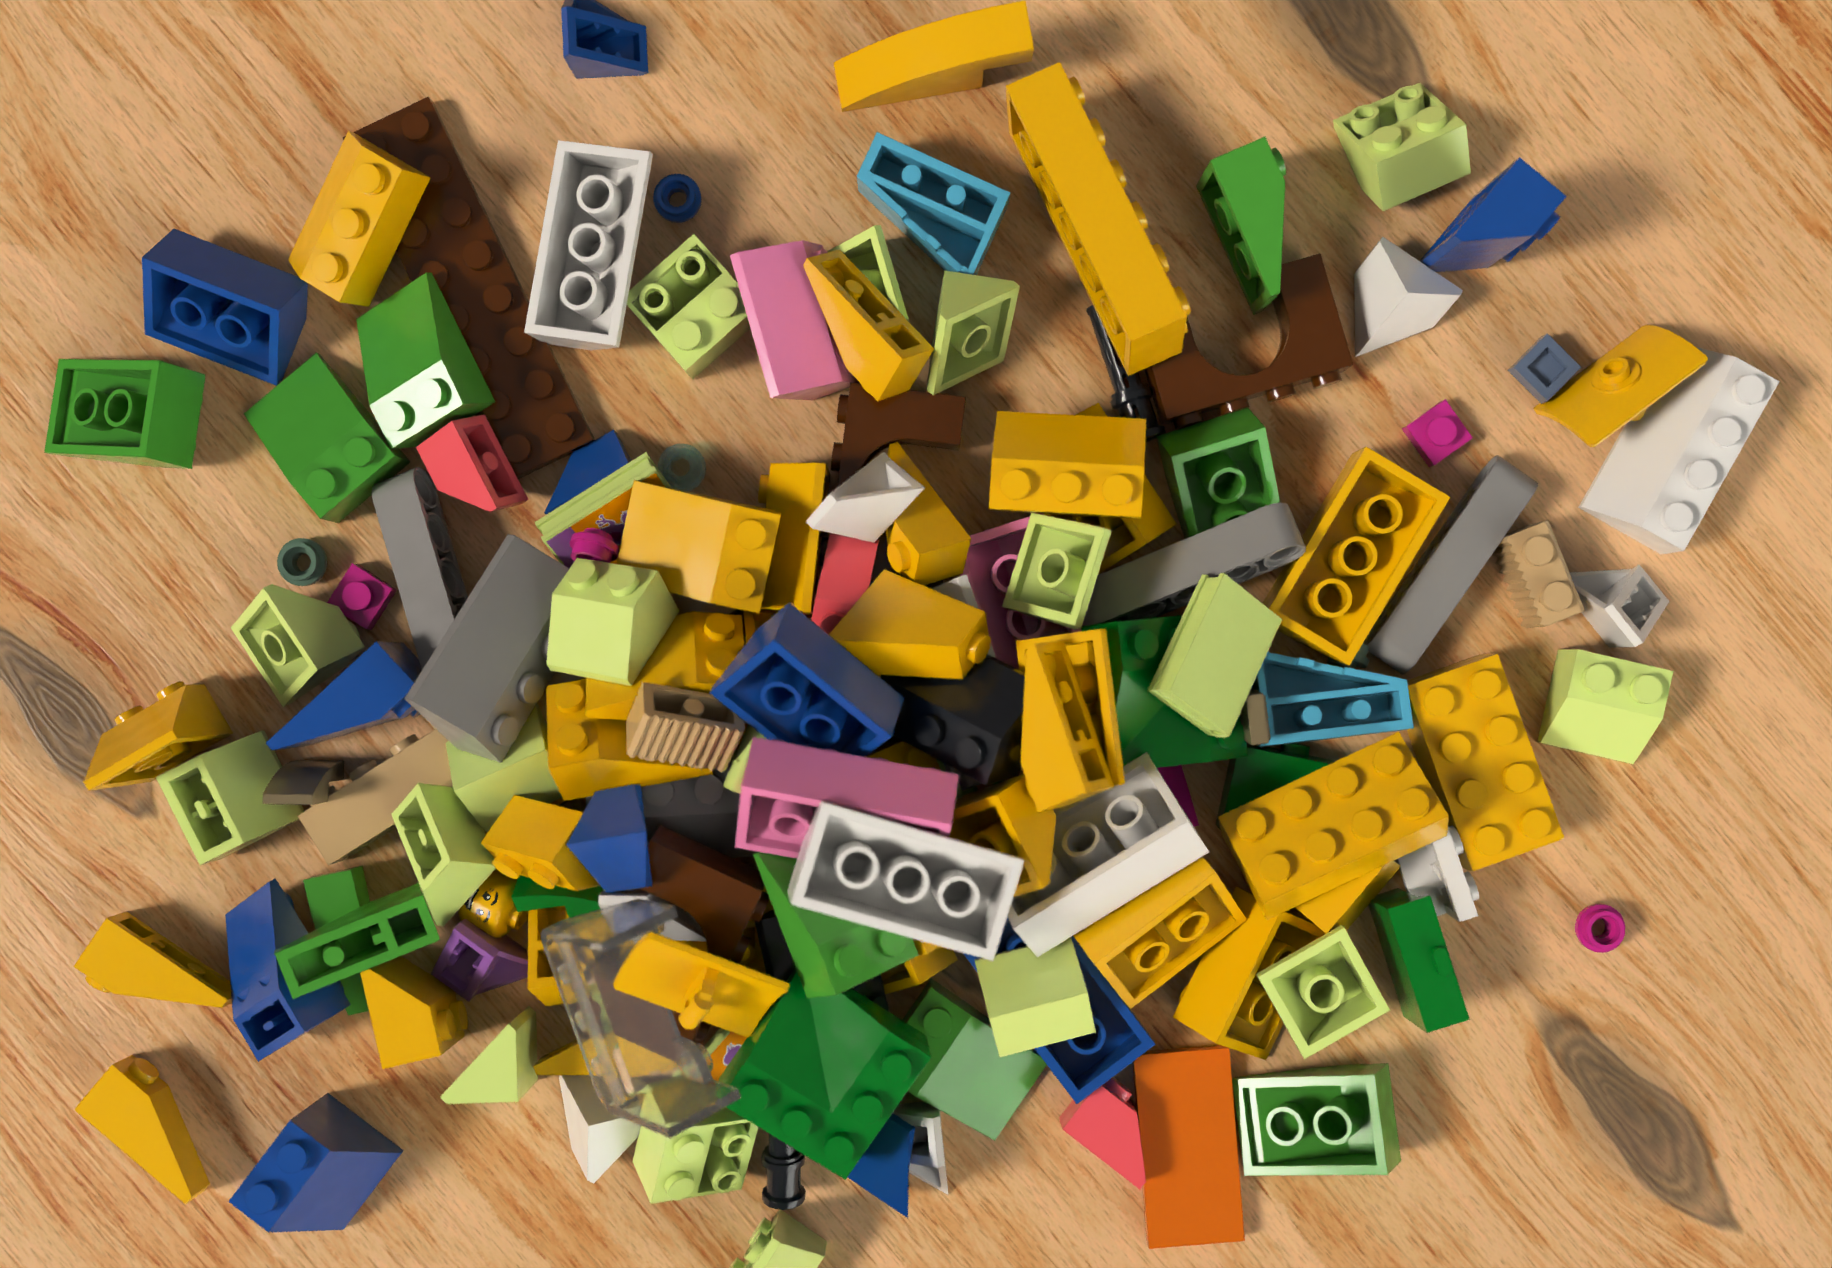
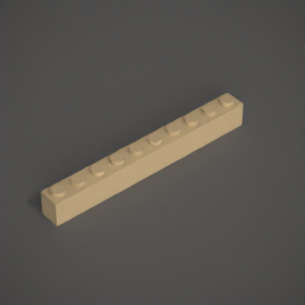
M670 593L679 610L677 615L692 611L735 615L742 611L685 596L678 597L676 594ZM555 672L547 686L586 679V677ZM545 689L542 697L537 703L547 723V698ZM433 725L434 731L421 739H418L416 734H413L392 746L390 751L393 756L383 763L377 765L376 761L372 760L358 767L349 774L352 780L351 783L338 791L334 785L329 787L328 802L311 805V808L298 815V818L328 866L344 861L395 829L396 825L391 814L418 783L453 787L446 749V742L448 740Z

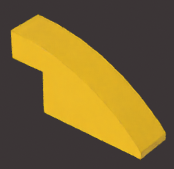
M1026 0L988 7L931 22L868 45L834 62L842 112L982 88L984 70L1032 62L1034 45Z

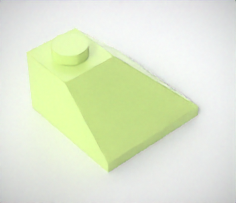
M273 584L264 587L231 627L283 707L294 702L345 668L365 648L360 640L357 628L351 621L346 619L338 606Z
M1342 925L1256 974L1304 1059L1390 1011L1346 929Z

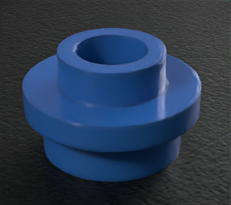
M671 174L661 179L656 185L653 201L656 210L664 219L674 223H682L692 219L697 214L701 206L702 196L698 185L693 179L683 174ZM677 192H682L687 196L686 202L680 207H674L670 204L671 196Z

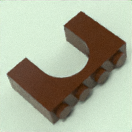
M1321 253L1281 265L1280 293L1272 301L1280 327V344L1272 363L1260 372L1249 375H1233L1213 367L1199 352L1187 317L1188 332L1184 334L1182 353L1144 369L1149 387L1153 391L1152 397L1161 425L1174 422L1175 428L1180 429L1204 421L1202 413L1220 408L1221 415L1223 416L1249 408V399L1266 395L1267 402H1273L1296 394L1294 386L1312 382L1313 388L1317 389L1342 380L1340 373L1354 364Z
M850 383L849 395L840 394L838 403L837 423L845 424L843 443L834 442L832 451L831 471L839 472L837 487L866 466L878 453L889 448V444L898 442L900 445H918L959 451L966 397L939 393L932 395L929 392L909 390L877 402L871 394L864 390L861 384ZM828 490L827 496L834 490ZM885 531L877 539L879 543L871 582H874L884 569L902 576L900 572L894 571L888 560L887 535ZM822 537L820 566H823L829 539ZM943 580L924 586L932 589L943 584Z
M660 825L648 844L652 886L639 889L687 911L701 926L707 941L708 953L740 964L751 941V938L744 935L743 932L750 919L758 923L760 922L770 900L768 893L763 891L765 885L759 870ZM602 953L587 980L574 1009V1015L682 1064L690 1047L700 1050L711 1024L701 1021L694 1029H686L679 1022L680 1013L614 989L613 981L623 962Z

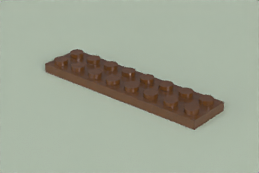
M428 96L355 131V134L430 177V181L396 251L411 282L426 272L433 274L495 400V403L475 414V416L485 414L517 478L520 479L595 441L551 346L524 333L529 307L528 298L434 102Z

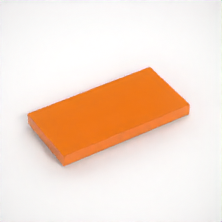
M1215 1045L1146 1051L1132 1062L1135 1104L1146 1179L1142 1191L1148 1248L1245 1241L1229 1048Z

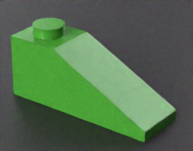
M417 883L371 901L275 950L274 954L292 999H295L437 942L440 938L421 888Z

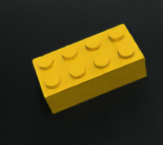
M1479 654L1407 680L1414 726L1413 729H1408L1407 732L1421 770L1449 815L1448 827L1453 825L1461 838L1464 853L1458 855L1462 868L1473 872L1565 839L1499 655Z
M1397 732L1219 816L1218 819L1222 836L1263 915L1268 920L1447 836L1449 815L1401 734Z

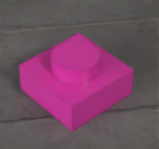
M1446 399L1440 401L1402 428L1428 467L1436 465L1473 438Z
M352 563L327 603L338 606L346 617L363 628L372 630L397 592V589L360 565Z

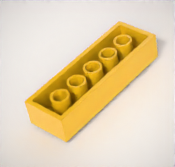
M1058 62L1006 85L1009 133L1127 375L1130 376L1182 353L1184 334L1188 332L1186 324L1187 315L1191 313L1189 302L1180 286L1172 287L1165 273L1169 271L1165 253L1158 243L1151 245L1144 231L1148 228L1143 209L1138 201L1130 203L1123 189L1127 186V182L1121 165L1117 159L1109 161L1103 149V146L1106 145L1103 130L1095 117L1088 119L1082 107L1085 105V97L1077 78L1073 76L1068 79L1061 63Z

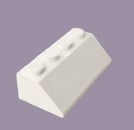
M558 140L524 333L541 342L555 346L590 351L619 348L653 157L650 151Z
M1698 348L1708 357L1706 364L1646 408V413L1640 420H1630L1624 425L1578 508L1661 555L1684 551L1780 382L1737 357Z
M1147 752L1123 767L1125 784L1115 785L1113 788L1053 810L1056 815L1050 883L1043 889L1013 897L1007 915L1014 931L1036 957L1041 956L1209 853Z
M821 800L803 839L787 892L791 905L993 961L1025 860Z

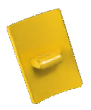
M1644 325L1564 384L1547 402L1539 403L1533 409L1536 414L1551 418L1562 424L1588 446L1595 447L1630 420H1640L1645 415L1646 408L1703 367L1708 357L1693 344L1674 332L1655 325Z
M647 932L635 944L613 981V987L618 991L680 1013L679 1022L686 1029H694L703 1021L744 1037H749L753 1034L769 1007L782 994L788 992L790 984L654 932Z

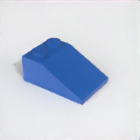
M376 641L266 742V745L271 750L304 747L403 719L409 714L413 718L419 716L420 713L404 699L422 671L419 659L404 643Z

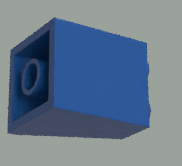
M327 1093L287 1123L228 1202L267 1232L343 1230L404 1150Z

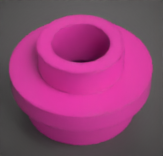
M586 528L584 532H576L572 535L569 543L573 549L571 558L574 562L577 558L611 563L618 558V545L613 542V537L609 533L600 529Z
M1593 904L1584 908L1579 913L1575 922V933L1579 942L1584 947L1594 952L1605 953L1614 950L1622 942L1625 936V922L1621 914L1613 907L1605 904ZM1602 919L1605 929L1602 934L1595 936L1592 932V925L1596 920Z

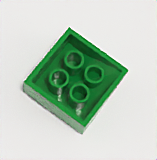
M1183 615L1117 621L1081 627V631L1106 629L1123 767L1146 752L1156 768L1248 756L1247 742L1244 741V728L1241 724L1240 715L1229 737L1218 738L1209 736L1148 691Z
M795 968L786 981L790 984L788 992L782 994L769 1007L753 1034L747 1037L720 1076L718 1103L846 1180L931 1059L929 1045L925 1034L852 988L834 996L807 998Z

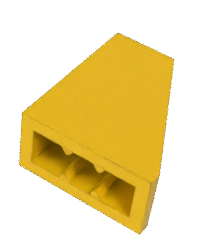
M885 569L829 634V636L876 675L963 679L975 663L979 664L985 659L991 645L985 611Z

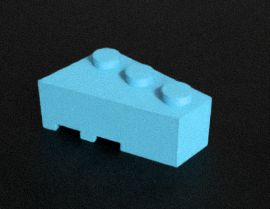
M878 132L857 174L858 191L944 271L972 275L978 274L1008 208L1010 192Z
M1268 651L1252 686L1253 689L1266 696L1271 739L1269 743L1256 745L1257 747L1387 733L1414 728L1407 679L1349 667L1333 666L1315 662V660L1301 657L1295 658Z

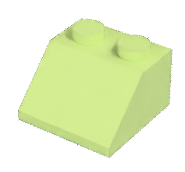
M577 558L552 593L546 663L550 671L632 686L679 613L659 571Z
M1580 649L1558 650L1537 742L1634 764L1663 719L1673 671Z

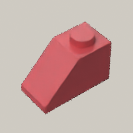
M485 414L453 420L416 447L438 491L489 512L520 505L529 500Z
M830 533L811 619L828 635L870 587L879 540L873 543Z
M1112 1077L1078 1104L1072 1100L1059 1117L1062 1130L1140 1190L1146 1183L1138 1116L1132 1102L1129 1100L1132 1092Z

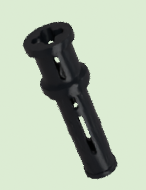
M1094 306L1088 307L1086 311L1090 316L1101 355L1115 392L1111 396L1112 400L1110 401L1112 409H1117L1122 418H1136L1134 409L1137 408L1140 418L1146 419V442L1157 439L1156 436L1165 434L1166 430L1164 426L1158 425L1150 398L1153 396L1152 388L1148 387L1146 383L1142 384L1138 372L1128 376L1123 365L1119 367L1111 340ZM1126 377L1130 386L1129 388H1126L1124 382V378Z
M769 1134V1144L765 1147L761 1156L762 1164L767 1169V1186L762 1191L763 1203L770 1208L778 1210L796 1208L805 1201L806 1197L805 1188L801 1185V1167L805 1163V1155Z

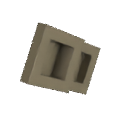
M290 761L281 767L268 783L263 793V804L314 805L328 802L329 782L344 780V761Z

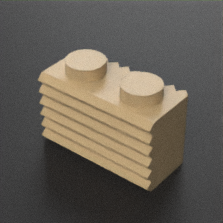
M1548 520L1524 526L1505 535L1492 555L1498 557L1496 564L1502 566L1499 573L1505 575L1503 582L1509 584L1506 590L1512 592L1510 599L1516 601L1513 608L1520 610L1517 617L1523 619L1521 626L1526 628L1546 627L1585 611Z
M641 682V688L638 690L635 703L633 702L626 721L627 754L631 758L637 755L641 760H659L661 763L667 760L672 765L677 762L681 766L688 764L691 768L694 767L701 770L708 768L710 771L717 769L722 773L726 770L745 731L744 720L712 694Z

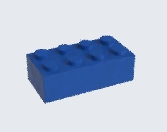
M1008 918L1006 919L996 954L1027 946L1014 931ZM1072 936V942L1088 991L1096 1032L1038 1047L1035 1050L1075 1103L1078 1104L1156 1044L1131 1009L1093 964L1074 936ZM963 953L977 971L974 959L981 957Z

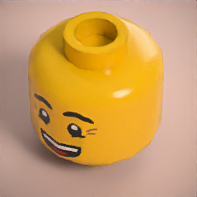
M495 869L458 910L460 921L467 919L495 938L506 935L512 928L519 930L528 918V911L517 912L511 898L517 879L510 878Z

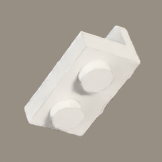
M1452 825L1448 827L1447 836L1400 857L1396 861L1401 865L1399 870L1408 893L1417 897L1430 895L1437 916L1447 913L1458 922H1462L1478 916L1474 901L1479 899V892L1472 875L1468 871L1463 872L1458 855L1464 853L1463 844L1456 828Z

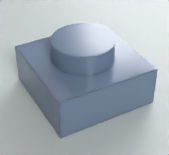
M1545 334L1508 371L1542 404L1547 402L1581 366L1553 338Z

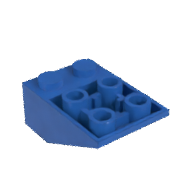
M276 878L269 881L225 915L233 1020L258 1062L351 1005L344 994V987L341 981L292 999L274 951L308 934L295 912L291 897L282 890Z

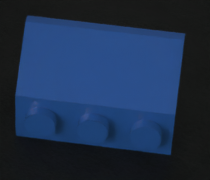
M1519 157L1473 196L1420 259V262L1435 272L1488 268L1501 258L1509 262L1520 250L1522 252L1525 251L1536 239L1541 240L1553 228L1561 217L1555 210L1567 196Z
M177 229L171 230L142 257L145 335L277 386L284 377L307 319L308 283L301 280L298 276Z
M790 602L756 630L710 691V694L766 739H778L790 744L818 749H833L840 753L861 757L867 756L892 737L904 700L903 696Z

